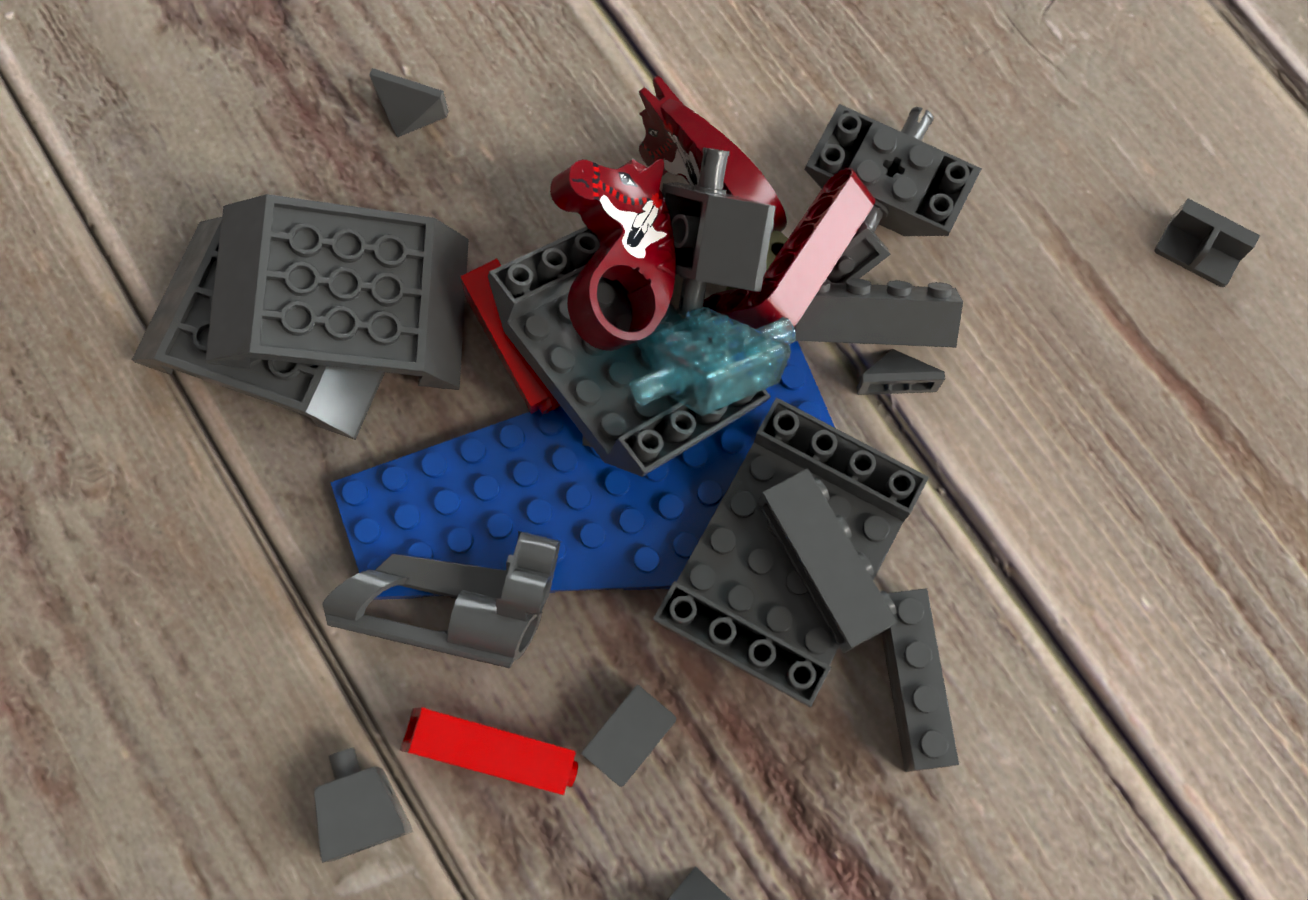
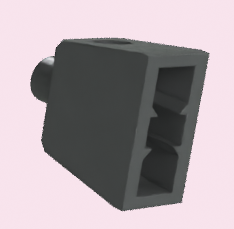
M355 748L345 749L329 756L335 780L320 785L314 790L322 863L336 861L413 832L412 826L382 768L374 766L361 771Z

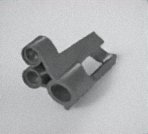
M518 531L517 545L514 554L508 555L506 570L392 554L375 570H366L348 578L325 598L322 604L327 626L510 668L513 662L524 654L538 629L543 607L550 594L560 541ZM396 585L456 599L448 630L433 631L365 615V609L375 597Z

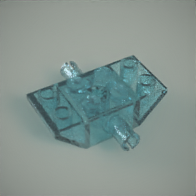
M708 307L693 309L686 313V318L674 323H659L649 336L637 341L653 372L630 381L633 396L639 405L645 406L651 401L669 395L701 416L778 384L791 355L789 344L796 341L794 327L788 318L782 317L775 322L754 329Z

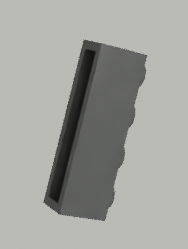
M826 279L799 322L792 328L794 340L956 348L963 300L956 288L942 282H932L928 284V287L912 286L908 282L899 280L889 281L887 285H876L864 279H850L847 283H831L830 280Z
M806 469L762 492L758 504L842 652L846 653L897 624L898 622L894 617L897 611L890 596L884 590L880 592L871 576L874 575V571L868 558L862 552L857 553L849 540L852 534L847 522L840 514L835 516L827 501L830 500V496L826 486L819 477L813 478L809 469Z
M924 588L887 593L896 607L897 613L894 617L898 623L882 632L881 635L905 772L959 765L928 590Z

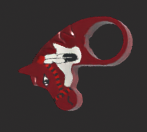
M657 75L653 79L656 96L643 87L639 91V95L645 109L639 115L642 116L646 135L639 146V152L646 165L650 166L658 159H663L664 169L662 176L667 172L681 175L687 180L689 185L694 186L699 183L703 147L729 151L723 189L726 190V194L776 206L773 231H783L787 225L784 208L774 189L754 163L717 128L686 107L661 77Z
M632 159L618 169L607 168L589 160H579L555 176L551 182L550 195L554 203L566 212L579 213L583 223L600 239L599 249L572 283L567 300L569 317L576 332L584 341L597 349L605 351L618 350L646 338L657 328L670 304L676 275V254L671 218L664 196L660 190L664 169L663 159H658L647 167ZM600 277L608 278L612 281L618 280L629 292L627 296L632 307V323L628 332L614 327L603 315L597 299V286Z

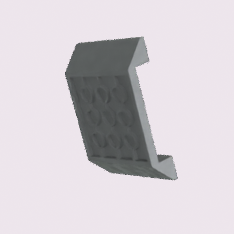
M265 194L223 206L206 364L250 368L251 358L414 375L419 376L418 386L459 390L465 294L460 276L467 273L469 239L433 217Z
M222 217L200 221L132 361L169 375L172 374L173 370H177L310 417L320 428L356 440L385 372L251 358L250 368L206 364Z
M586 226L489 271L488 280L505 334L599 457L607 464L643 477L765 403L771 396L746 365L728 374L682 316L677 313V310L671 303L657 328L646 338L618 350L605 351L597 349L584 341L572 325L568 313L567 300L572 283L600 247L599 237ZM600 277L597 286V299L603 315L614 327L628 332L632 323V307L627 296L629 292L618 280L612 281L608 278Z
M776 397L756 433L752 447L678 580L674 581L653 621L804 705L811 707L831 669L830 664L839 645L760 508L758 500L762 492L809 469L813 478L819 477L826 486L830 496V500L827 502L835 516L840 514L847 522L852 534L849 540L856 552H862L870 561L874 571V575L871 577L874 580L903 522L911 514L929 477Z

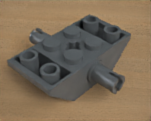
M839 104L805 166L806 172L821 189L833 175L845 168H852L875 198V204L865 218L868 226L874 233L878 225H881L903 236H948L982 169L922 142L934 117L926 110L921 121L918 122V117L923 109L921 107L911 109L909 117L900 132Z
M703 147V159L698 185L693 186L679 182L663 183L662 194L669 211L673 229L676 274L683 277L679 307L677 308V313L690 317L703 316L702 310L707 283L761 292L763 276L767 267L766 260L770 237L774 228L776 206L726 194V190L723 189L729 151Z

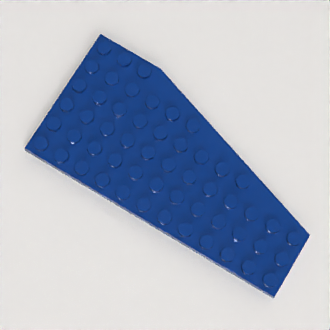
M791 329L788 333L777 338L728 346L718 344L707 348L728 374L746 365L771 397L765 403L643 477L603 462L593 447L582 445L583 434L560 406L546 414H542L538 410L532 414L527 412L330 483L359 573L366 570H375L392 554L506 570L508 555L514 554L518 541V531L560 541L550 593L611 589H670L673 582L678 580L752 447L756 433L776 397L834 428L835 426L798 341L794 340L793 329ZM396 585L385 590L373 600L412 599L442 595Z

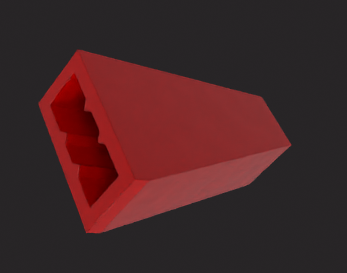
M496 258L460 276L465 298L530 413L532 414L540 410L542 414H546L560 407V404L503 330L488 280L489 271L501 266Z
M423 707L412 709L400 747V751L560 795L565 794L566 787L571 788L573 786L578 771V762L574 761L576 754L574 750Z

